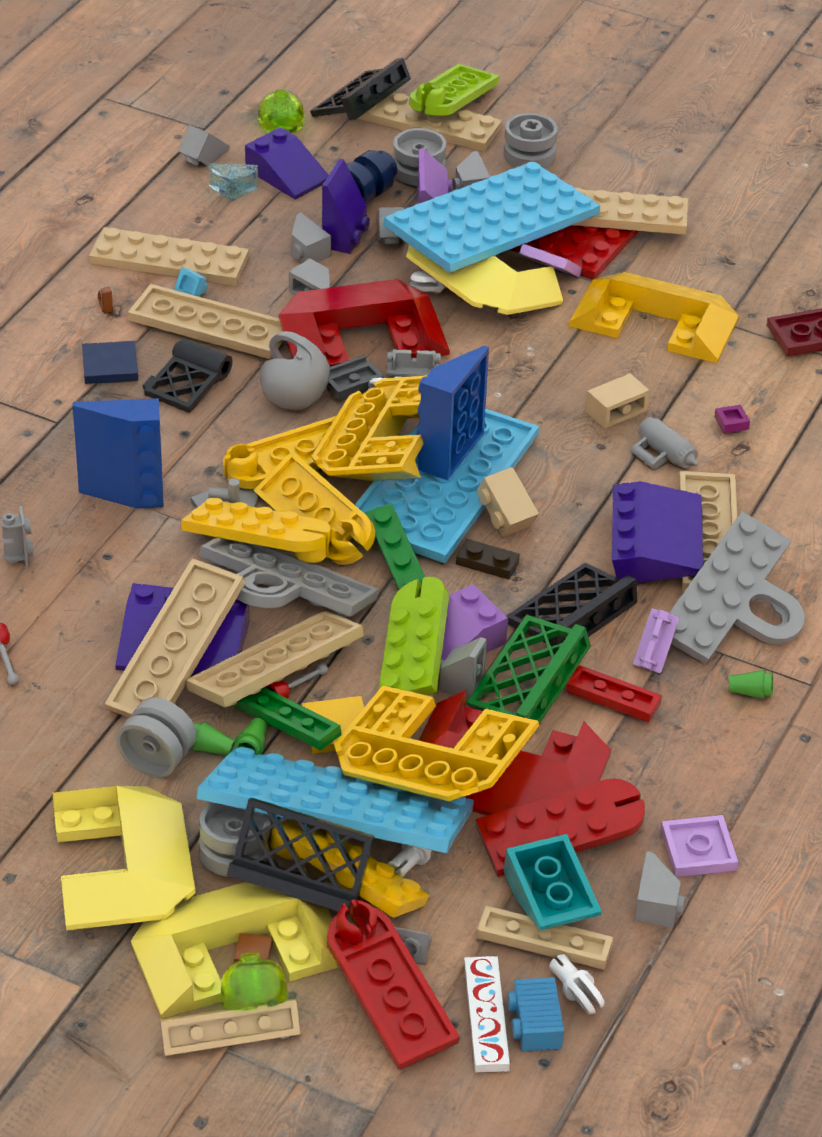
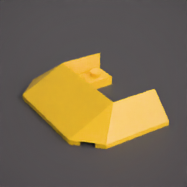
M622 272L592 280L572 315L568 326L618 339L631 312L636 310L679 321L668 342L667 351L718 363L738 322L739 315L721 295Z
M424 376L384 378L373 383L374 388L363 394L357 391L349 395L311 456L313 462L328 476L367 481L421 478L415 462V458L424 444L421 434L398 436L407 419L420 418L417 412L421 402V393H419L418 387Z
M382 686L337 739L334 747L343 774L346 776L445 801H452L493 787L540 725L537 720L485 709L454 749L410 739L411 736L436 707L434 698Z

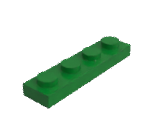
M392 503L366 511L365 514L374 524L376 531L375 540L398 591L416 579L422 585L425 575Z
M265 687L260 692L248 695L233 705L255 718L263 719L267 724L318 750H322L342 735L339 724Z

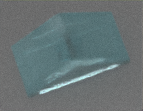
M209 163V187L233 201L258 188V165Z

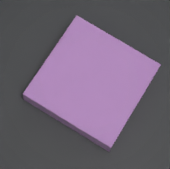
M522 244L519 253L528 259L547 267L553 266L555 270L572 276L580 277L582 268L570 260Z
M723 815L661 821L660 830L673 873L676 877L737 871L738 859Z

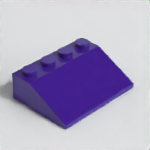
M642 481L613 485L612 562L616 578L622 579L629 575L636 579V583L697 575L704 565L702 496Z
M132 584L125 609L115 664L116 670L124 671L174 588ZM238 599L235 600L191 677L242 652L250 622L248 604Z

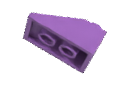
M474 584L449 595L441 660H446L453 649L480 637L487 639L486 653L506 644L508 617Z

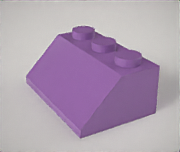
M419 148L418 204L452 192V179H448L447 169L424 148Z

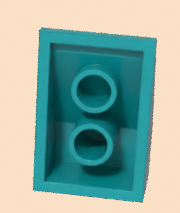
M567 834L506 849L503 870L515 899L539 931L602 914V910Z

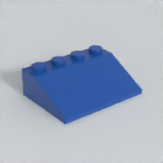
M479 347L438 365L431 370L427 377L424 376L421 379L418 391L421 393V402L417 411L418 415H420L417 435L421 434L424 444L417 455L419 471L449 480L484 435L489 347Z
M159 398L73 402L79 493L133 508L164 507Z

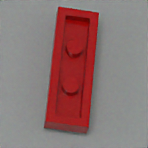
M581 665L577 667L566 686V692L646 722H650L660 706L662 695Z

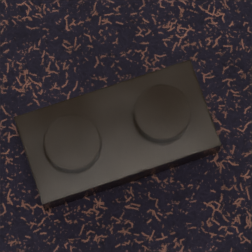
M466 538L456 555V565L509 580L519 563L520 554Z

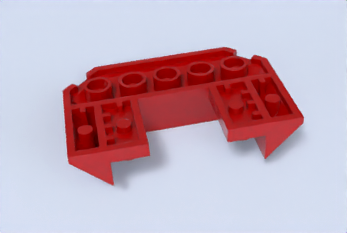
M398 279L297 292L279 313V321L283 332L296 333L316 345L326 357L330 367L349 360L339 332L340 329L385 323L394 348L396 350H412L411 358H417V350H435V353H441V356L450 355L448 344L429 294ZM286 341L293 359L296 356L297 348L292 342Z
M467 689L436 704L419 741L454 749L483 712L466 707ZM583 721L577 736L553 730L542 756L520 750L493 787L467 795L466 798L474 800L472 812L490 815L598 782L611 755V749L585 721Z

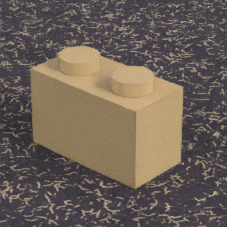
M629 373L588 390L585 412L606 429L647 412L650 390Z
M513 467L484 477L477 489L479 501L482 505L486 506L491 515L493 526L499 530L502 537L531 527L539 515Z

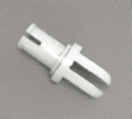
M426 271L414 272L410 277L413 280L410 282V285L423 292L432 291L435 294H439L444 288H447Z
M402 844V851L392 861H389L388 864L393 868L399 867L395 873L403 878L415 864L425 865L431 858L432 850Z
M566 955L557 956L562 962V966L554 958L549 968L563 983V994L569 1000L576 1001L587 1014H594L596 1011L586 995L602 1009L605 1002L598 989L594 986V978L586 970L578 971Z

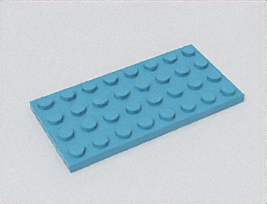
M533 161L385 216L383 226L451 273L596 216L600 213V205Z
M486 409L484 435L449 480L419 471L421 478L373 481L355 506L365 514L366 511L392 503L414 553L445 564L486 508L479 501L477 492L483 478L511 467L515 468L539 435V426ZM420 422L411 432L410 435H417V429ZM416 457L415 462L418 468V458Z
M246 747L233 749L198 786L196 798L246 810L248 800L252 797L374 835V838L443 853L449 851L471 815L474 800L468 799L466 796L452 801H445L346 776L340 767L329 766L322 768L314 766L313 762L307 760H297L296 762L285 760L279 754L255 755L253 749ZM255 808V812L268 814L264 810Z

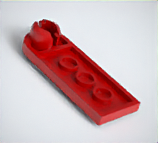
M611 778L477 818L476 827L497 877L505 875L503 870L507 848L564 834L568 835L575 853L631 836L640 829L644 822L645 804L643 799L640 800L641 794L633 784L622 779Z
M354 899L350 902L349 916L355 924L353 925L347 920L348 908L346 904H342L338 914L332 919L328 928V949L397 1069L401 1070L458 1044L459 1034L389 917L370 904Z

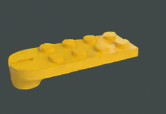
M336 416L248 444L240 443L231 446L223 458L224 476H228V481L232 478L238 479L240 488L255 489L291 451L295 452L314 470L321 469L313 462L311 456Z
M293 451L253 490L275 511L283 513L296 512L300 516L326 521L331 526V541L329 542V555L327 558L335 564L348 565L363 557L362 553L351 542H348L351 538L367 552L373 545L376 534L373 522Z
M209 498L181 520V531L293 551L297 559L305 563H318L329 555L331 526L326 521L300 516L296 512L283 513L273 511L269 507L256 508L247 506L246 503L242 502L229 503L223 502L220 498Z
M288 819L281 823L290 840L304 833L296 820ZM307 824L309 830L315 827ZM275 827L271 830L270 848L272 850L284 844ZM320 828L312 832L321 850L335 843L328 830ZM338 834L340 839L344 838L343 835ZM306 836L292 843L300 858L305 859L315 853ZM347 841L343 842L351 859L362 854V847L354 846ZM337 846L323 853L332 870L346 863ZM287 847L276 852L277 855L283 858L293 860ZM369 856L359 896L392 918L424 907L430 895L421 890V886L417 882L404 879L395 873V869L391 865L378 862ZM318 857L308 861L326 873ZM360 860L354 863L357 869ZM349 867L335 873L339 883L353 889L355 878Z

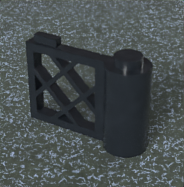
M183 338L175 343L172 350L173 357L156 376L151 375L143 384L144 393L148 397L153 399L159 398V401L190 413L218 379L224 380L229 375L233 359L228 354ZM175 367L186 372L172 376L170 374ZM199 377L207 379L199 384L193 385L192 379ZM186 380L189 382V386L176 389L173 383ZM170 384L171 390L162 392L156 390L158 386ZM189 393L193 395L188 402L177 398V396Z

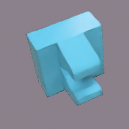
M181 267L174 290L200 297L201 294H205L208 283L205 282L206 277L189 268Z

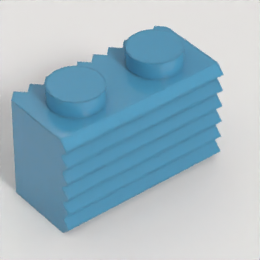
M555 977L514 980L513 991L508 992L509 1012H515L516 1018L512 1019L513 1039H520L521 1051L523 1052L528 1050L530 1052L534 1050L546 1051L548 1049L551 1051L554 1049L560 1050L563 1044L564 1026Z

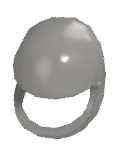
M287 331L278 333L271 338L269 343L273 359L265 361L260 369V383L263 394L270 402L282 409H307L321 397L328 385L330 366L318 347L305 337ZM285 340L292 342L297 348L296 356L291 360L283 358L277 348V341Z

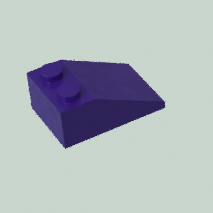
M281 127L245 145V170L295 200L322 186L328 177V173L298 137Z
M339 158L322 185V229L331 235V250L350 254L355 245H359L362 233L368 230L370 218L367 217V205L345 160Z

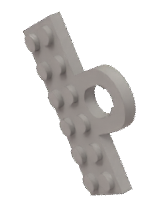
M742 511L669 612L671 615L680 617L671 644L706 665L734 625L767 644L783 645L793 641L799 635L804 624L803 608L792 595L766 580L789 547L791 540ZM755 600L769 603L774 612L781 617L782 623L772 625L763 621L752 613L749 604Z
M218 537L201 546L200 557L209 560L213 565L230 568L236 574L244 577L246 583L236 599L251 606L278 608L297 597H302L309 600L312 605L324 606L334 610L337 615L351 617L376 601L379 589L317 564L302 562L296 556L276 548ZM257 584H263V585H265V586H271V587H269V588H260V587H257V586H255V585H257Z

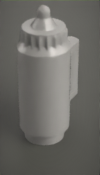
M648 417L640 424L638 433L641 436V440L632 446L631 453L650 468L656 470L668 460L684 469L692 465H698L696 460L698 452L692 443L660 419ZM650 446L660 455L655 458L645 448Z

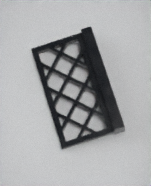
M395 59L383 69L363 72L310 110L312 117L346 113L349 120L358 119L411 80L404 59Z
M584 563L508 614V624L518 628L522 622L521 618L526 615L539 618L540 615L556 614V618L542 620L570 629L575 624L586 627L589 637L638 603L636 579L629 575L618 579L588 563ZM585 574L595 578L578 580ZM611 586L606 590H599V587ZM596 587V591L579 592V588ZM565 589H575V591H576V592L559 593L560 591L565 590ZM580 600H590L587 603L579 604ZM576 601V604L559 605V602ZM556 602L555 606L538 607L543 603ZM569 613H571V614H570L569 616H567V617H560V614H569ZM530 626L526 633L535 636L542 633V631ZM558 636L549 639L551 647L561 644L566 637Z
M251 797L248 800L234 859L229 864L227 876L339 911L342 904L345 903L349 915L351 900L361 899L359 895L375 836ZM255 808L266 811L273 822L260 831L253 820ZM276 814L283 816V818L278 820ZM288 819L296 820L304 832L292 840L289 839L281 825L282 822ZM307 824L315 827L309 830ZM275 827L284 844L271 851L262 833ZM251 828L253 834L248 837ZM320 828L328 830L335 842L322 850L312 835V832ZM338 834L344 835L346 837L340 839ZM306 836L315 853L301 861L292 843ZM255 837L265 853L257 859L244 855L246 843ZM350 838L365 842L362 854L354 859H351L343 845V842ZM337 846L346 863L332 870L323 853ZM287 847L296 863L289 868L280 867L273 856L274 853ZM318 857L327 873L319 878L310 876L304 866L306 862ZM265 858H267L270 863L265 862V861H262V860L265 859ZM360 860L357 869L354 863ZM298 867V869H299V871H300L301 873L296 872V871H293V870ZM349 867L355 878L353 889L341 886L335 873ZM329 877L331 882L325 881L324 879Z

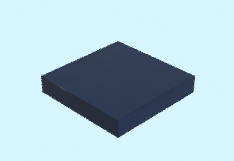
M135 341L82 344L85 384L138 381Z

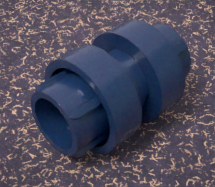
M368 150L356 157L353 162L347 163L366 204L372 201L375 196H379L393 186L394 177L398 172L394 158L382 150L378 152Z

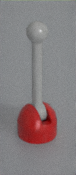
M0 623V653L8 673L7 682L10 685H15L19 681V676L14 673L5 649V645L10 642V633L7 626Z
M319 664L315 670L288 684L281 680L265 686V688L288 699L291 688L317 675H325L328 672V667L325 664Z

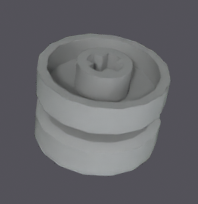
M522 113L511 117L505 126L506 140L503 155L505 160L514 167H519L533 161L540 164L543 168L550 166L555 161L556 156L555 143L558 127L555 121L537 113Z
M413 128L398 133L394 138L393 150L394 160L398 168L397 175L395 176L396 179L405 184L417 186L419 148H424L445 167L446 140L443 135L426 128Z
M149 697L140 702L131 717L120 727L116 734V746L121 756L136 770L151 777L163 778L172 774L181 759L197 739L196 728L190 717L174 703L162 698Z
M211 802L203 809L199 817L200 861L208 870L217 875L227 876L229 864L234 859L246 810ZM254 811L253 820L259 831L270 825L271 821L268 814ZM251 828L248 837L253 834ZM269 829L262 833V836L270 849ZM256 837L246 843L244 855L257 859L265 854Z

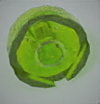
M278 89L267 94L260 102L258 108L260 127L267 132H271L279 127L285 130L290 129V133L296 132L304 125L303 103L297 95L284 89Z
M258 952L240 955V961L231 964L223 973L221 979V1001L225 1009L254 1010L257 1009L256 1004L267 1002L268 1007H271L289 999L287 981L283 970L273 960L260 958V953Z

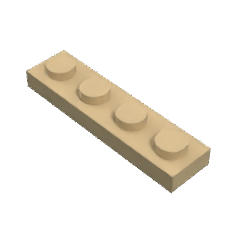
M485 906L476 935L478 939L558 958V955L563 954L569 958L570 962L605 970L613 943L612 936L567 925L539 931L529 916L490 906Z
M295 999L159 1020L165 1056L301 1034Z

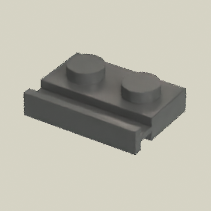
M365 355L331 366L330 378L326 388L337 400H341L357 391L363 392L371 388L368 386L371 379L384 378V375L371 361L368 362Z

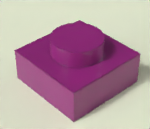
M741 404L715 408L714 417L723 433L749 429L750 420Z

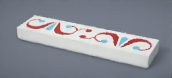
M498 956L464 957L475 1073L509 1071L510 1062Z

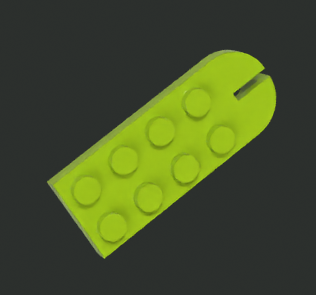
M457 64L431 81L421 83L415 91L411 92L409 106L418 112L425 110V114L446 116L453 114L498 85L499 75Z
M424 577L422 585L416 579L403 586L394 596L390 610L379 689L382 686H387L422 695L437 693L449 603V592L440 579Z

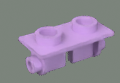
M651 608L633 665L661 674L680 617L660 609Z

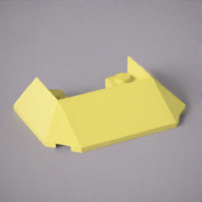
M408 244L406 257L471 306L482 308L484 304L489 307L498 308V313L510 315L558 306L563 303V297L553 266L516 272L494 255L449 273Z
M110 786L52 793L57 843L121 836L126 869L61 876L66 930L164 920L175 912L174 907L181 900H188L195 894L182 803L147 786Z
M248 882L197 895L188 900L183 899L174 907L175 912L167 919L143 922L131 940L132 949L161 1019L226 1000V991L208 950L238 942L240 933L251 935L267 933L269 937H273V947L289 982L338 968L327 945L328 928L332 917L326 907Z

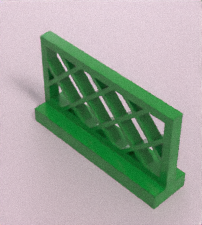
M526 615L467 701L468 707L480 711L488 709L537 720L540 724L591 647L586 627L575 624L570 629ZM530 626L541 629L542 633L525 639L524 635ZM558 636L566 637L563 643L551 647L549 639ZM543 641L546 642L548 648L530 653L528 646ZM522 648L526 649L528 655L510 660V655L513 651ZM551 656L552 660L548 665L536 669L534 661ZM531 663L533 670L519 675L515 674L513 668ZM511 670L513 677L495 682V677L498 673ZM536 678L537 682L534 687L521 691L519 683ZM516 685L517 693L500 697L498 690ZM496 692L498 699L487 703L480 701L483 695ZM521 700L522 704L516 713L505 710V705Z

